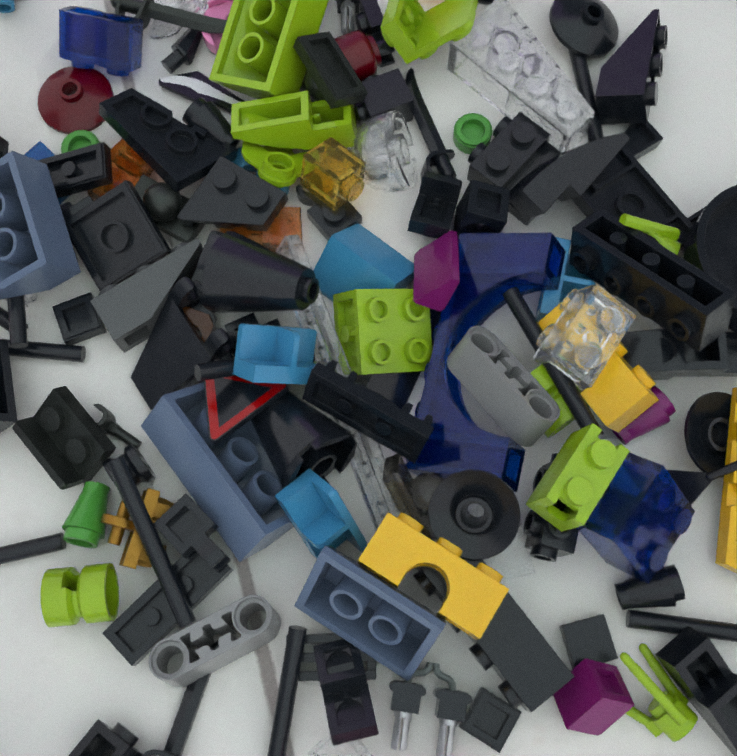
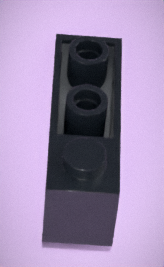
M653 9L601 67L595 95L601 124L647 123L650 106L657 105L658 83L655 81V77L662 76L663 54L660 53V49H666L668 41L667 25H661L659 9Z

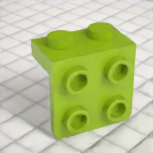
M389 0L380 27L383 38L390 47H395L406 64L418 58L421 60L433 55L439 46L450 40L453 42L459 41L470 33L474 25L478 0H445L426 12L418 0Z

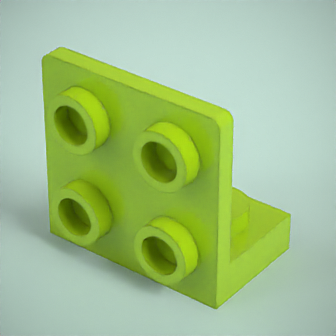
M354 289L333 295L337 370L339 374L349 376L352 371L356 372L357 375L433 370L430 308L416 304L413 301V289Z

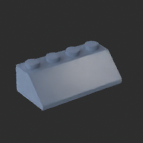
M204 382L165 394L161 397L141 427L199 507L219 527L217 532L239 562L268 547L294 527L275 498V495L283 488L251 420L221 443L213 444L209 439Z

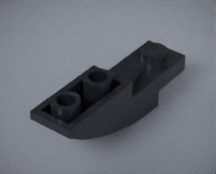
M665 329L613 333L629 351L623 357L630 366L634 368L639 364L653 380H668L673 376L737 377V333L725 331L700 352L683 341L677 340ZM586 356L587 380H595L597 376L598 363L595 356Z

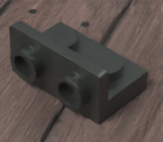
M66 386L53 388L33 417L17 420L12 427L24 445L49 474L50 478L62 490L92 480L103 466L102 463L116 449V446Z

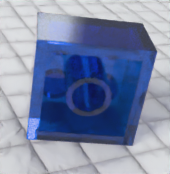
M629 452L585 525L577 527V529L606 563L648 584L656 571H659L666 563L668 553L678 537L689 528L695 511L663 465Z

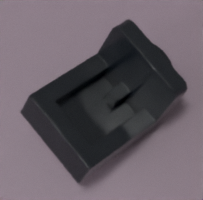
M428 171L424 172L419 194L410 217L408 231L436 239L449 232L460 195L462 181Z

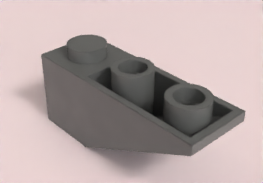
M198 238L190 243L183 242L178 244L166 257L155 263L151 262L142 265L135 271L133 276L121 283H113L106 286L99 292L97 297L90 300L111 337L124 353L150 337L176 282L182 277L192 279L203 250V246Z

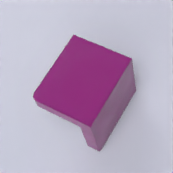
M587 658L583 659L571 670L575 677L553 694L566 729L592 735L602 734L635 706L617 666Z

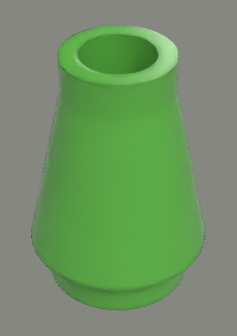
M85 482L80 496L62 525V529L65 530L63 536L65 542L84 548L98 547L99 540L105 538L106 524L101 523L103 513L107 514L110 487L99 482Z

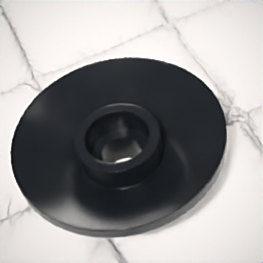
M555 0L549 13L551 28L558 40L567 49L587 58L602 57L613 49L618 39V25L610 9L601 0Z
M711 392L702 395L692 404L686 416L684 427L686 447L695 465L703 472H711L725 466L732 395L724 392Z
M468 469L453 473L438 485L430 500L428 516L433 534L437 540L439 537H442L459 547L463 551L460 556L462 558L482 560L494 557L503 552L512 543L518 532L520 507L517 497L504 480L490 472ZM473 503L479 504L483 507L484 514L480 517H474L469 513L468 506Z

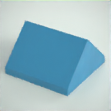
M359 223L331 235L313 270L316 279L319 281V292L332 302L334 294L354 289H406L414 279V263Z

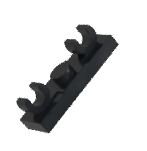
M331 360L326 366L318 362L310 373L302 399L409 461L416 463L434 430V427L431 426L433 416L428 414L424 421H421L409 414L413 407L411 403H406L400 409L395 403L384 398L379 393L370 390L360 383L356 384V372L352 371L347 378L335 372L337 361Z

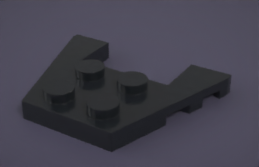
M649 121L647 123H631L624 132L630 139L581 196L574 198L573 202L586 217L602 208L618 219L625 213L678 228L680 236L677 241L681 243L680 248L684 247L690 228L706 207L688 218L680 211L637 161L640 157L657 148L663 137ZM641 232L642 234L646 235L647 237H649L650 239L654 240L659 244V242L655 238Z

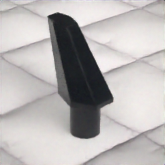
M189 28L171 46L173 52L161 61L169 73L172 74L184 63L187 66L192 64L202 38V32Z

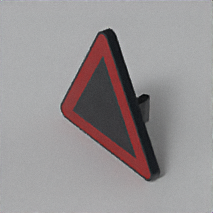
M238 376L204 380L208 432L211 443H221L286 394L289 390L288 384L253 383Z

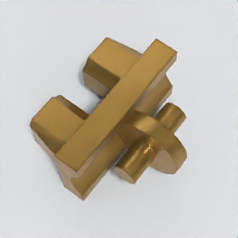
M147 488V490H143L141 497L154 524L174 503L160 498V491ZM121 500L116 516L103 513L101 523L112 526L107 543L120 546L125 530L130 531L119 565L131 569H136L137 565L152 567L133 522L129 520L130 516L125 504Z

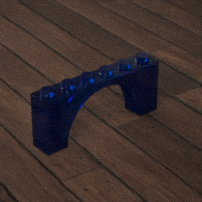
M552 232L463 233L459 235L458 239L460 282L447 306L442 310L439 323L435 326L432 355L424 371V389L421 401L418 402L415 409V417L421 421H424L428 414L433 416L431 426L434 427V430L416 463L406 459L405 469L423 480L442 482L448 476L462 470H484L500 477L510 486L513 492L517 493L526 450L510 437L496 435L477 426L465 406L461 392V383L447 366V357L472 326H481L495 311L507 304L502 295L510 288L517 287L522 296L538 291L558 290L566 251Z

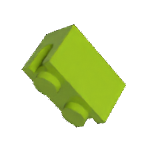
M594 423L570 434L525 504L561 532L585 525L630 452L622 444L614 446L610 441L598 438L602 429ZM558 499L567 505L563 512L554 506Z

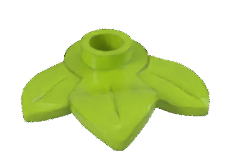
M246 141L242 144L241 155L244 160L258 169L257 172L261 179L277 188L294 184L298 177L312 175L316 172L319 165V155L315 152L294 154L291 149L260 146Z

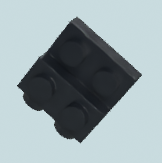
M519 112L513 119L505 116L494 129L493 136L495 138L491 143L486 146L481 142L471 152L468 158L470 165L467 180L471 181L473 179L511 190L523 177L539 165L562 152L548 143L551 134L522 112ZM509 201L508 212L528 226L535 217L526 219Z

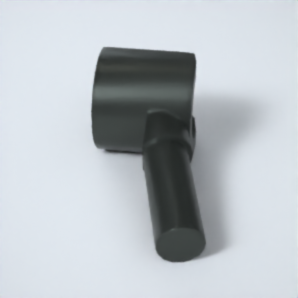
M101 404L93 405L103 413V417L97 425L105 434L109 433L127 445L133 443L137 449L140 447L142 442L122 429L116 423L112 412Z

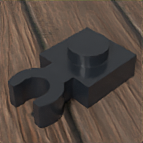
M359 0L360 13L355 14L358 30L362 31L366 36L372 35L375 39L382 60L381 65H379L380 68L394 64L395 60L392 53L395 52V49L390 47L383 38L380 28L383 15L377 0Z
M314 173L311 175L312 183L317 187L314 192H306L300 185L295 187L299 201L306 206H312L307 210V217L327 241H329L331 235L356 223H362L361 214L338 188L328 195L325 181L319 174Z

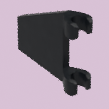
M182 277L174 285L131 375V379L150 410H153L163 395L180 390L195 377V364L213 362L236 348L237 338L231 331L226 332L221 328L216 329L209 335L205 343L182 309L199 299L196 292V283H201L197 280L192 281L189 277Z

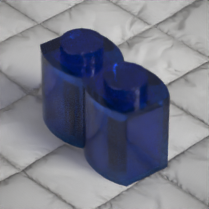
M78 6L59 9V57L70 60L73 67L91 69L94 68L95 64L107 68L106 72L114 76H129L130 72L141 67L143 20Z

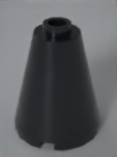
M234 231L213 234L204 245L198 260L197 269L204 271L203 284L196 283V292L200 303L209 311L217 313L303 311L316 301L319 294V281L316 279L312 269Z
M289 390L251 419L283 489L309 468L329 484L325 477L334 469L341 473L347 467L356 451V440L347 429Z

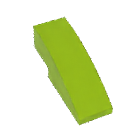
M308 90L234 103L231 107V135L234 139L277 148L302 150L338 149L358 146L357 122L353 104L331 109L326 100L312 102Z

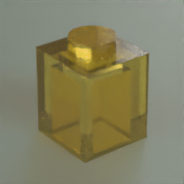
M330 137L303 155L300 185L335 211L346 202H352L360 196L365 186L363 180L367 163Z

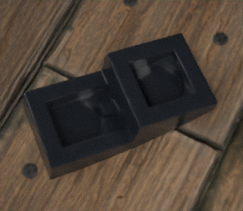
M344 639L313 646L333 746L379 735L360 649Z

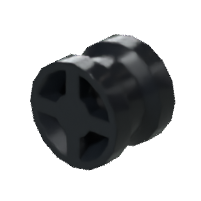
M131 443L124 448V453L119 457H124L136 486L142 482L149 483L156 478L154 472L136 446ZM109 458L102 464L107 474L115 484L114 479L107 466V463L117 458Z

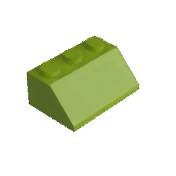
M233 0L209 80L256 99L300 92L307 69L293 48L297 37L317 34L319 32L328 0Z

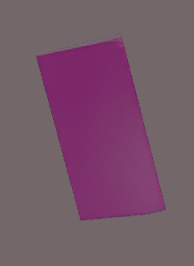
M453 230L421 248L414 255L413 301L416 304L440 312L445 309L460 282L458 235Z

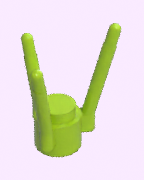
M642 643L639 645V650L666 691L662 692L627 653H621L620 660L654 697L647 709L652 714L651 717L635 707H632L625 714L644 725L655 737L664 733L672 742H676L692 730L698 720V716L687 706L689 700L677 689L648 646Z

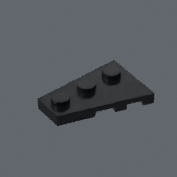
M133 88L99 103V115L175 193L205 177L220 156L231 162L237 157L238 148L227 142L223 146L208 138V131L196 124L191 128L173 118L171 110Z

